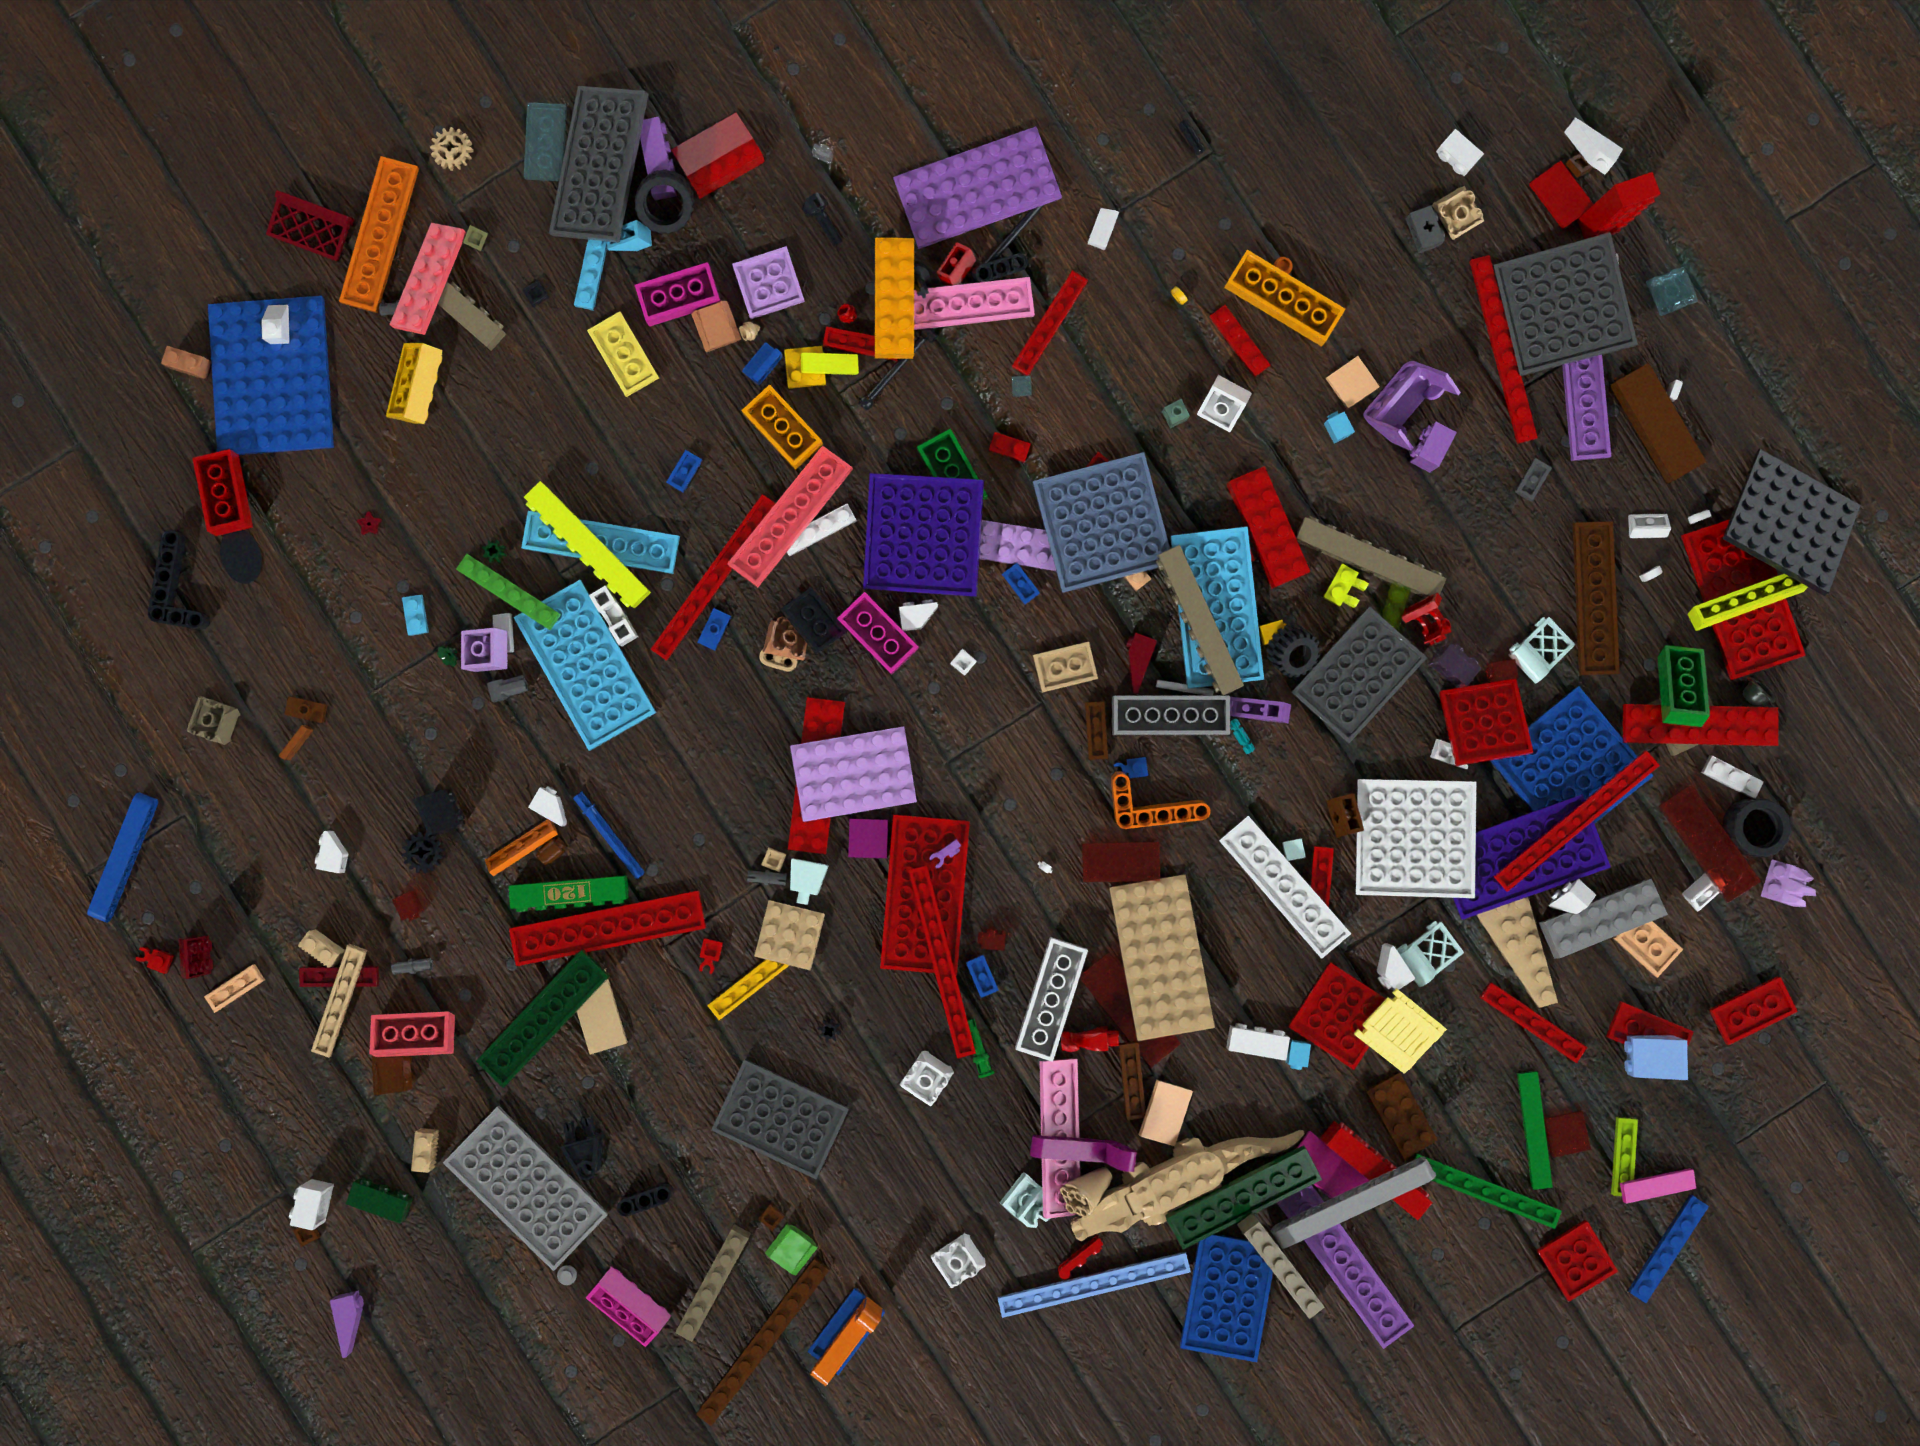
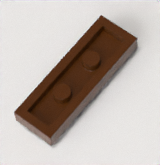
M1085 702L1088 760L1108 759L1105 702Z

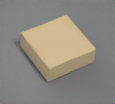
M768 847L762 866L780 872L787 854Z

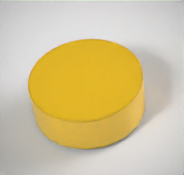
M1177 286L1170 290V293L1180 305L1188 301L1187 297Z

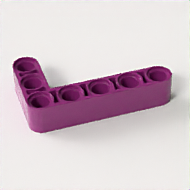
M1033 1135L1030 1156L1042 1159L1104 1162L1118 1170L1134 1172L1137 1151L1112 1140Z

